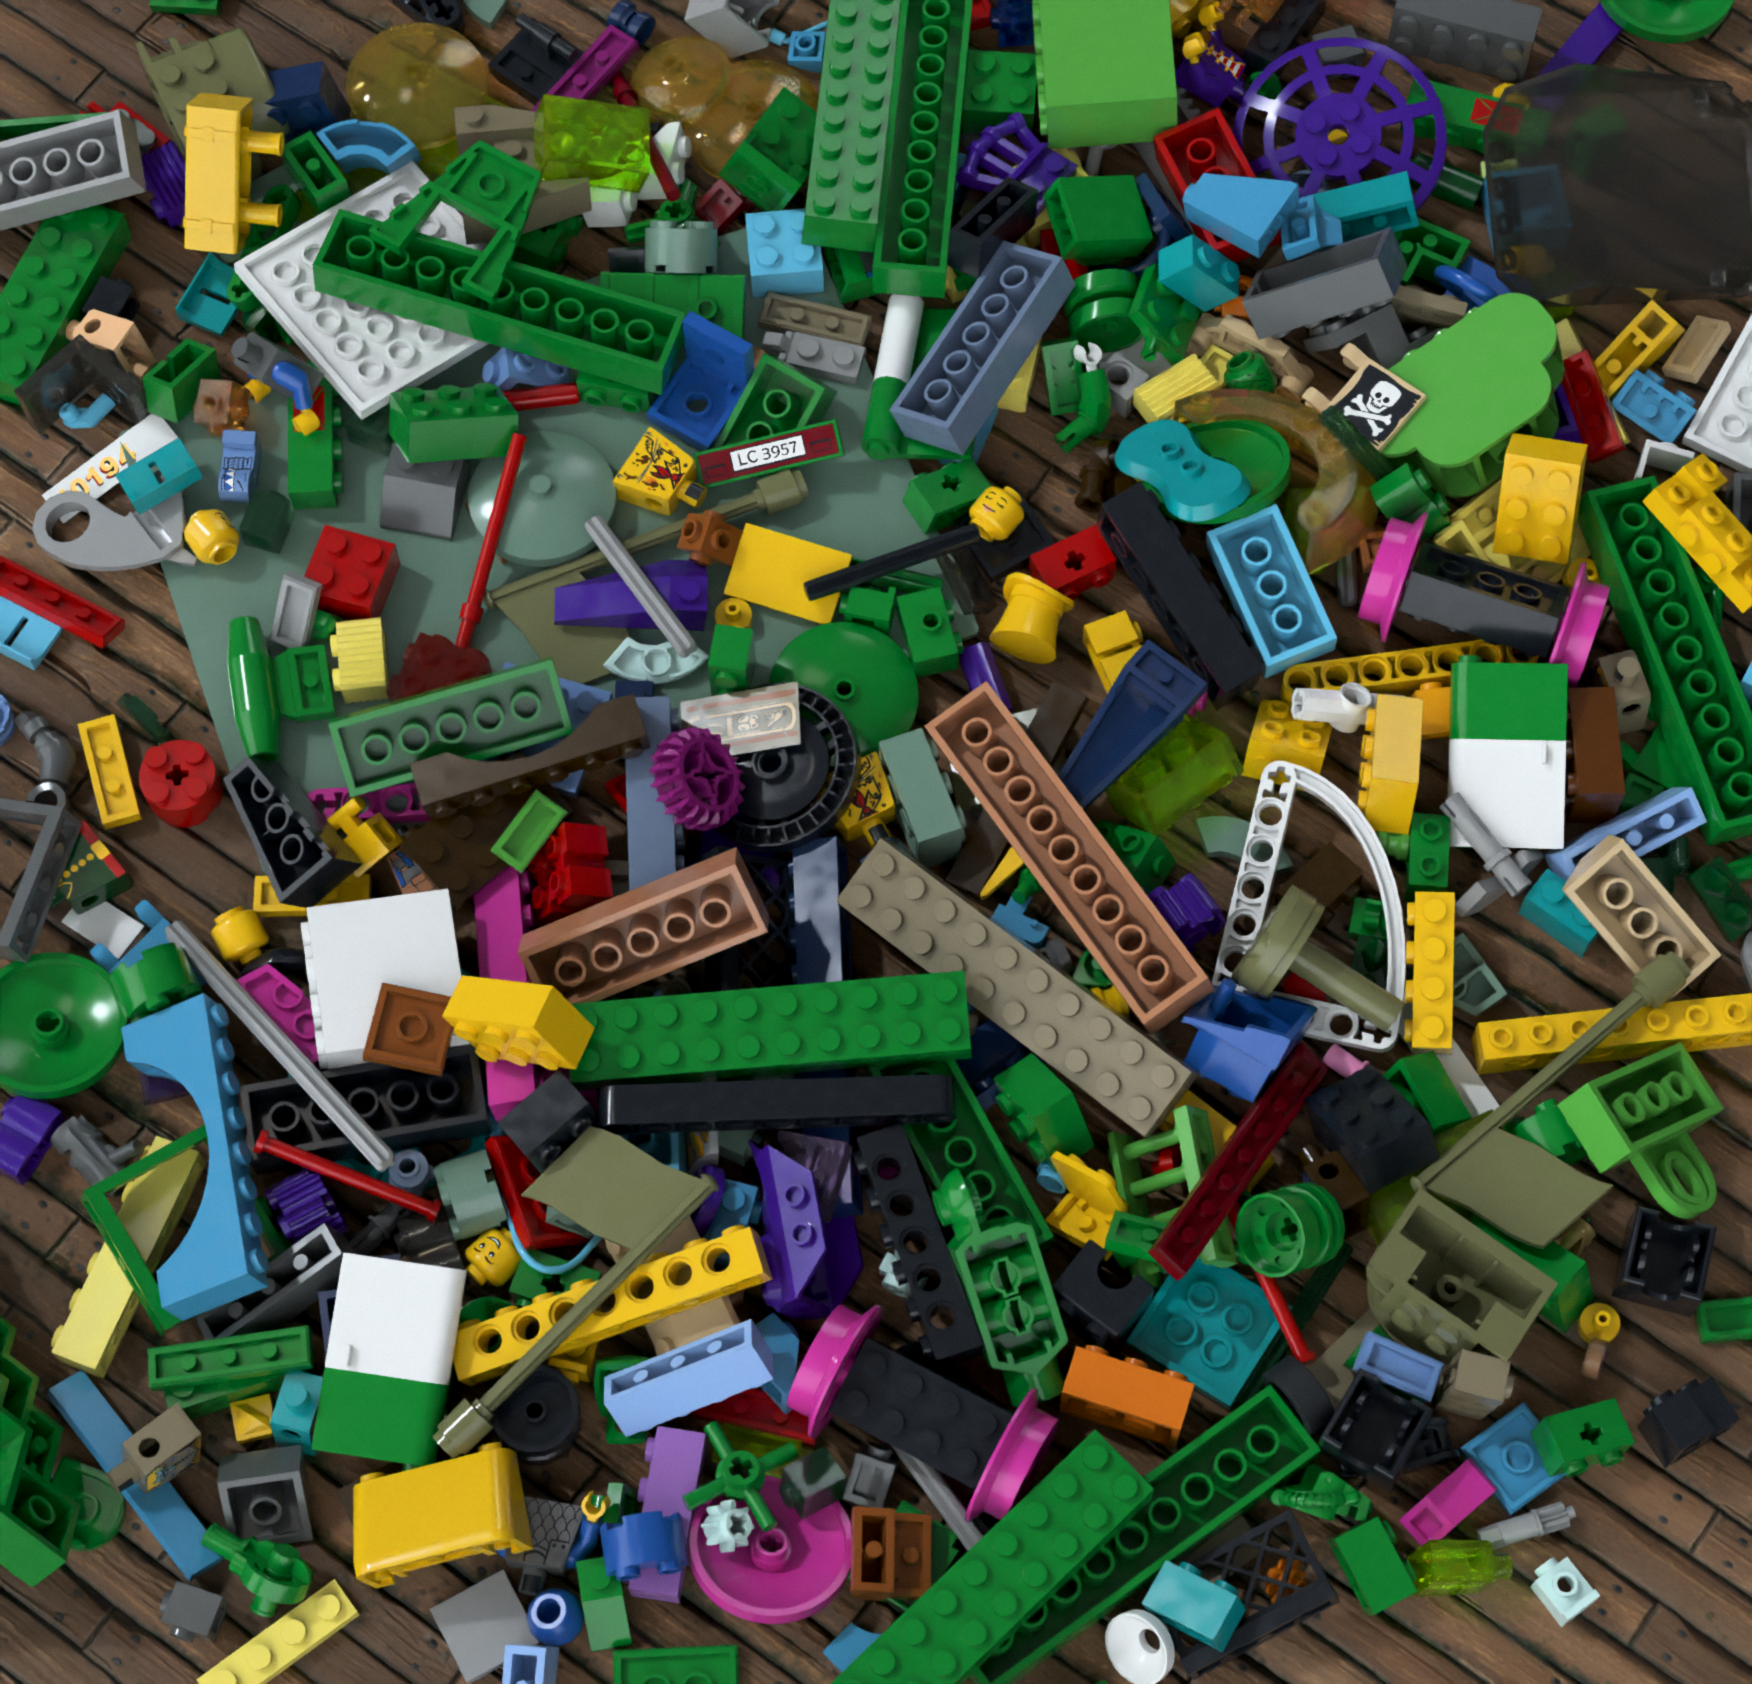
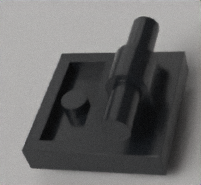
M521 13L515 20V25L521 28V30L490 61L488 70L490 74L537 104L584 52L562 38L559 32L547 24L540 23L534 18Z

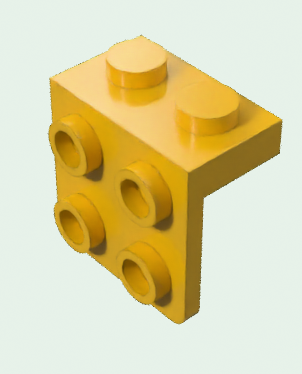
M1262 700L1250 736L1241 775L1261 780L1265 767L1274 761H1285L1299 765L1320 775L1332 726L1329 722L1294 720L1291 706L1280 700ZM1279 771L1277 777H1270L1274 784L1282 785L1284 782L1289 783L1290 781L1286 779L1285 772Z
M1055 1151L1050 1159L1069 1193L1045 1219V1222L1050 1231L1081 1248L1084 1247L1088 1240H1093L1104 1249L1115 1210L1130 1214L1128 1212L1130 1206L1115 1188L1117 1182L1109 1173L1102 1169H1098L1097 1172L1090 1169L1079 1157L1073 1154L1066 1156ZM1106 1250L1108 1253L1103 1260L1107 1261L1113 1254L1112 1251Z

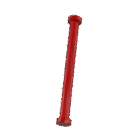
M261 1130L253 1152L261 1154L264 1151L427 1216L426 1221L434 1223L442 1200L434 1198V1201L428 1200L268 1136L270 1132Z
M1238 1200L1228 1213V1218L1234 1230L1236 1228L1237 1215L1241 1210ZM1253 1269L1294 1357L1305 1366L1316 1361L1318 1358L1314 1351H1309L1275 1277L1270 1278L1257 1273Z

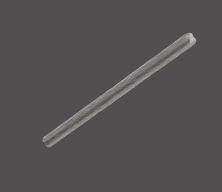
M178 920L174 921L172 925H167L165 933L167 934L168 941L175 943L177 949L180 946L183 948L190 965L367 1160L379 1171H385L389 1166H393L395 1163L394 1152L182 921Z

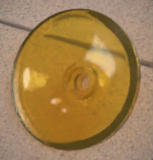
M696 35L678 36L665 40L646 52L634 67L629 83L637 94L636 102L645 119L655 123L658 120H662L664 125L670 122H681V125L705 116L721 102L730 86L731 65L724 50L714 41Z

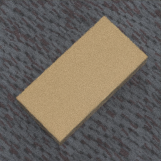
M1696 315L1663 365L1664 376L1697 384L1731 332L1729 322Z

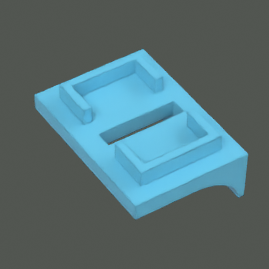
M0 596V653L35 671L64 629ZM24 619L27 620L28 622L25 624V626L18 634V636L11 644V646H7L8 642L15 634L19 626L22 624Z

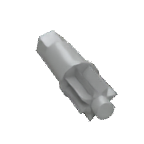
M1560 1501L1538 1509H1531L1529 1513L1476 1529L1478 1541H1488L1481 1546L1483 1552L1486 1553L1536 1536L1543 1537L1546 1534L1571 1527L1569 1521L1576 1517V1513L1572 1505L1565 1507L1564 1503Z

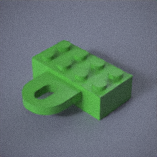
M1682 1042L1586 1083L1557 1105L1564 1115L1567 1124L1576 1134L1589 1159L1594 1163L1600 1174L1630 1160L1657 1203L1666 1211L1679 1218H1696L1714 1204L1717 1193L1714 1176L1688 1133L1697 1129L1724 1110ZM1672 1168L1675 1169V1171L1678 1173L1679 1177L1688 1189L1690 1195L1685 1191V1189L1679 1182L1678 1178L1674 1174Z

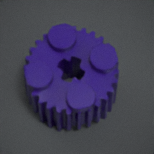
M1193 873L1181 878L1169 890H1166L1164 886H1160L1147 895L1190 954L1197 950L1194 945L1201 941L1208 932L1214 937L1217 933L1221 932V928L1227 922L1222 915L1220 907Z
M304 1168L264 1190L274 1211L280 1208L277 1211L279 1216L277 1221L286 1238H291L292 1246L323 1223H326L342 1235L348 1232V1225L338 1205H336L321 1174Z

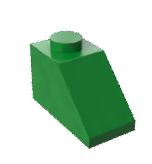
M604 1557L576 1561L581 1602L591 1652L633 1646L623 1581H617L616 1576L606 1577Z

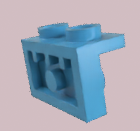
M1635 369L1612 401L1614 409L1660 441L1674 444L1690 421L1694 419L1697 410L1693 406L1696 401L1680 390L1672 394L1662 386L1666 381L1649 369L1645 374Z

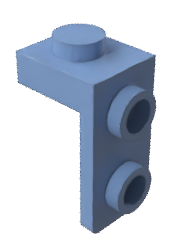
M503 347L483 365L482 377L485 383L494 384L501 391L511 390L517 383L538 387L571 383L569 367Z

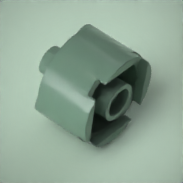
M650 220V228H645V272L717 273L718 229H713V222L685 221V228H677L678 221Z
M486 1149L440 1163L439 1166L433 1167L437 1186L455 1241L480 1235L492 1228L499 1229L508 1226V1219Z

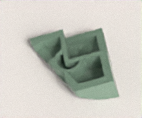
M1462 932L1455 937L1453 1005L1478 1017L1508 998L1510 994L1465 933ZM1414 965L1406 970V980H1413Z

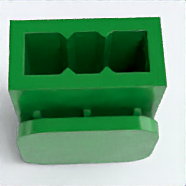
M1134 175L1058 177L1043 196L1063 260L1073 259L1076 263L1083 266L1114 265L1120 263L1124 257H1138L1153 239L1152 226L1147 220L1142 204V195L1137 188Z

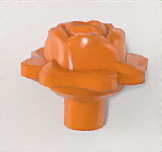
M1284 1558L1280 1559L1278 1565L1268 1570L1267 1577L1281 1581L1287 1560ZM1294 1560L1288 1583L1303 1588L1307 1585L1303 1581L1306 1573L1300 1569L1301 1563ZM1266 1582L1265 1592L1271 1596L1270 1602L1273 1604L1275 1603L1279 1586ZM1286 1589L1283 1598L1295 1591Z

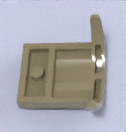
M1399 285L1392 300L1393 308L1403 330L1409 328L1414 330L1424 325L1427 330L1450 328L1463 319L1468 307V303L1460 301L1455 296L1447 294L1440 296L1428 293L1415 285Z

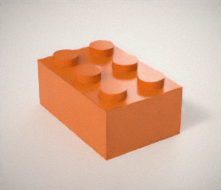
M1086 1345L1085 1349L1076 1346L1061 1393L1059 1411L1175 1449L1195 1384L1187 1382L1188 1378L1176 1371L1165 1370L1162 1374L1150 1370L1147 1363L1135 1358L1127 1357L1122 1361L1109 1357V1352L1098 1346Z

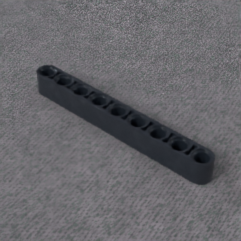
M940 1074L611 1085L602 1087L597 1091L598 1128L616 1135L885 1126L901 1122L903 1125L940 1124L951 1122L957 1118L954 1077Z

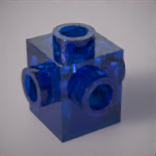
M996 0V8H990L989 13L991 30L997 29L999 47L1033 45L1032 0Z

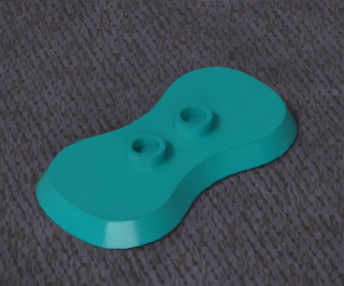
M1158 420L1134 430L1121 441L1114 455L1115 464L1120 471L1154 486L1160 492L1168 511L1182 520L1202 522L1222 516L1243 503L1251 492V483L1245 474L1234 465L1205 454L1196 435L1184 424L1174 420Z

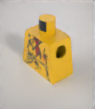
M651 427L648 428L613 479V486L616 487L618 500L666 516L672 515L681 501L699 508L704 502L708 491L707 488L694 482L697 477L694 459Z
M876 751L861 758L860 780L855 796L845 814L834 825L847 841H852L865 835L872 849L880 838H892L885 824L895 819L894 800ZM834 771L828 774L826 784L818 798L815 800L816 803L821 799V797L827 790L828 786L830 785Z

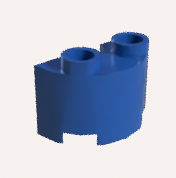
M662 1511L636 1513L622 1516L623 1523L611 1524L606 1522L600 1527L606 1577L616 1576L617 1581H628L641 1577L642 1569L657 1568L659 1575H669L681 1572L683 1570L682 1566L689 1565L682 1515L678 1512L672 1514V1516L663 1517Z

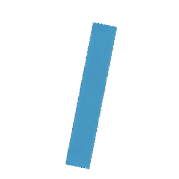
M80 1370L49 1388L47 1397L103 1470L107 1473L122 1463V1444L133 1434L86 1373ZM169 1481L148 1494L143 1493L137 1483L121 1492L189 1582L223 1561L224 1557L201 1545L202 1538L207 1530Z

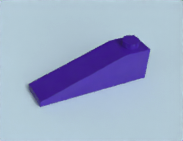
M664 560L640 566V569L685 629L689 631H704L708 611V577L706 566L696 564L690 560ZM617 572L555 588L554 625L659 629Z

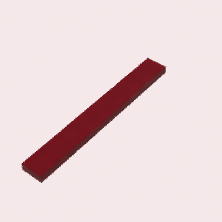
M1299 1042L1279 1066L1148 1251V1254L1176 1281L1187 1274L1305 1104L1303 1099L1313 1093L1329 1070V1067L1304 1042Z

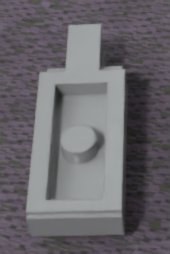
M766 331L762 343V348L767 354L777 356L806 374L853 385L857 384L866 354V347L796 331L795 333L786 331L785 335Z

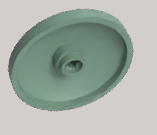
M535 431L521 434L526 436L527 440L496 554L510 562L530 567L557 566L577 559L596 546V543L585 529L586 521L592 519L595 515H599L609 527L613 523L617 508L616 487L613 486L614 476L604 457L593 446L573 435L556 431ZM507 456L483 458L471 478L468 491L469 511L473 526L482 541H484Z

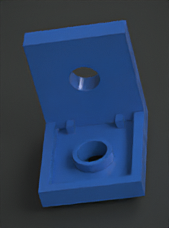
M689 311L682 321L686 359L666 385L663 394L659 395L646 415L649 422L704 451L713 449L755 370L753 344ZM695 400H702L707 404L706 409L701 412H692L687 407Z

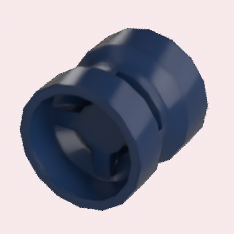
M621 0L610 12L607 27L610 24L638 41L640 47L652 35L656 19L646 11L639 12L637 6L631 1Z

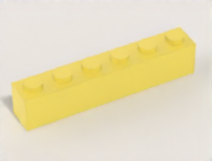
M156 1135L152 1145H147L144 1148L140 1159L173 1141ZM193 1149L185 1151L136 1178L134 1181L129 1182L123 1191L121 1199L123 1205L117 1217L152 1276L206 1165L199 1151ZM105 1242L100 1252H95L87 1266L88 1277L82 1289L78 1288L74 1292L69 1304L71 1312L66 1323L56 1329L51 1342V1347H53L51 1353L59 1362L78 1370H83L101 1379H104L140 1303Z

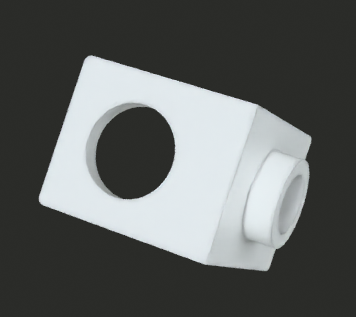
M1646 439L1634 480L1642 478L1645 465L1677 473L1684 465L1694 459L1695 452L1681 449L1670 442L1660 443Z

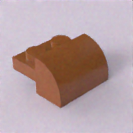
M854 1506L851 1518L850 1594L857 1598L873 1601H883L886 1598L918 1600L931 1587L932 1515L895 1512V1509Z

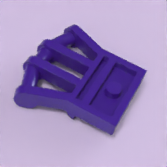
M1016 112L1009 115L1007 121L993 127H985L980 133V139L972 141L966 147V159L964 165L957 172L956 180L962 186L988 193L996 188L1007 176L1038 189L1035 218H1037L1046 208L1043 198L1044 194L1058 177H1074L1078 165L1048 148V142L1040 143L1028 129L1022 114ZM1013 133L1029 153L1004 139V137ZM992 149L1018 166L1016 168L1011 167L988 153V150ZM978 165L999 178L978 173Z

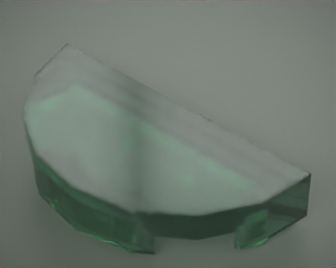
M125 692L115 701L116 705L158 745L176 740L171 731H167L157 721L159 717L137 696H131L130 693Z

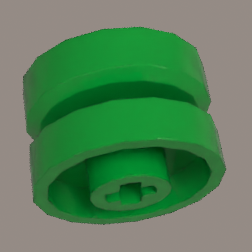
M1103 269L1092 271L1074 279L1076 285L1063 303L1065 316L1068 318L1067 328L1069 337L1076 336L1079 345L1084 347L1087 354L1090 352L1088 342L1098 345L1102 350V354L1129 348L1143 339L1139 328L1128 317L1140 283L1134 273L1123 269Z

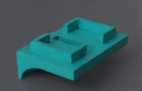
M209 252L175 307L178 319L223 337L239 311L227 298L226 293L235 268L223 263L212 252ZM203 290L230 301L229 305L202 294Z
M180 438L175 439L115 474L139 515L204 478ZM155 465L158 466L166 479L161 484H159L150 469Z

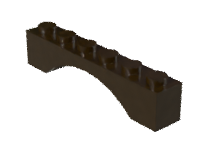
M629 694L596 705L586 720L568 737L553 747L530 757L511 761L485 762L466 759L445 752L410 763L422 807L427 817L445 818L455 814L457 809L471 804L476 807L487 805L495 799L494 797L506 793L512 795L522 794L530 790L532 785L544 781L548 783L560 782L566 779L570 773L582 769L594 771L604 767L606 762L620 757L625 760L638 757L643 753V750L650 748V744L634 694Z

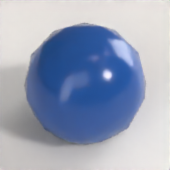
M550 1588L538 1593L531 1601L527 1613L530 1632L538 1642L548 1646H562L572 1642L582 1631L584 1622L583 1607L578 1597L573 1592L562 1588Z

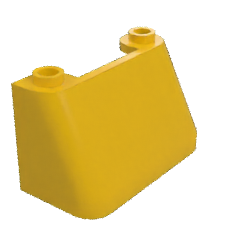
M500 1442L481 1445L477 1448V1453L387 1476L383 1472L361 1476V1483L353 1487V1563L356 1579L377 1589L396 1584L394 1574L402 1578L409 1576L408 1571L480 1553L490 1556L496 1554V1550H503L511 1547V1553L513 1554L532 1550L533 1543L516 1452L509 1448H503Z

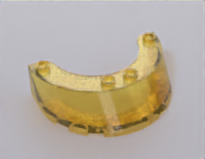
M1221 389L1196 392L1193 395L1175 401L1174 421L1184 425L1192 422L1208 424L1223 420H1252L1261 422L1280 433L1285 441H1287L1289 448L1304 452L1315 459L1319 473L1317 485L1311 495L1300 504L1297 512L1299 523L1309 532L1305 568L1309 575L1347 556L1367 538L1369 529L1374 521L1377 520L1379 511L1370 490V486L1377 482L1375 473L1364 456L1333 423L1314 408L1281 395L1248 389Z

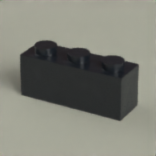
M1007 176L950 229L947 265L978 279L1003 241L1015 244L1035 225L1038 189Z

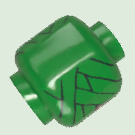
M1243 351L1233 356L1226 364L1227 369L1224 373V382L1235 400L1244 406H1262L1270 401L1273 396L1272 392L1278 384V378L1267 359L1261 353Z

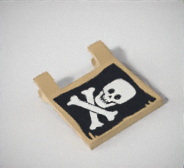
M1347 343L1340 351L1343 363L1357 372L1332 401L1328 400L1314 387H1309L1302 395V398L1306 401L1305 406L1308 410L1325 417L1380 454L1427 397L1426 394L1367 357L1355 345Z

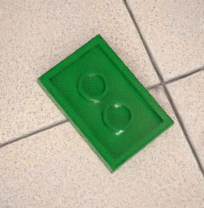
M738 1645L613 1650V1684H739Z

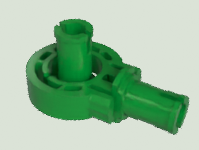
M217 1522L207 1529L202 1538L201 1545L230 1562L229 1570L235 1575L240 1576L243 1585L255 1594L250 1608L257 1615L272 1617L276 1614L278 1603L295 1604L305 1599L314 1575L311 1567L299 1557V1552L293 1546L285 1543H275L270 1540L259 1541L254 1536L243 1540L223 1528Z

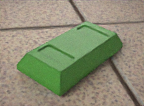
M536 789L490 851L522 874L568 812Z

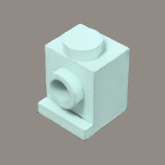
M1552 1557L1534 1571L1539 1578L1530 1586L1561 1627L1591 1606L1601 1596L1596 1589H1592L1568 1557L1559 1563ZM1559 1579L1566 1580L1571 1587L1570 1592H1563L1558 1588L1557 1582Z

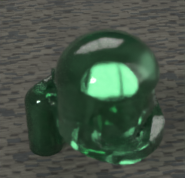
M1677 837L1664 844L1659 858L1640 859L1671 896L1675 892V876L1681 877V874L1686 873V870L1690 867L1688 837Z

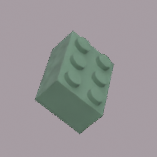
M919 728L880 741L879 759L894 800L895 814L912 856L927 868L956 859L961 852L962 842L966 841L963 830L966 827V820L960 805L953 806L949 795L953 793L952 785L947 772L940 773L936 761L940 760L933 738L927 740L923 729Z

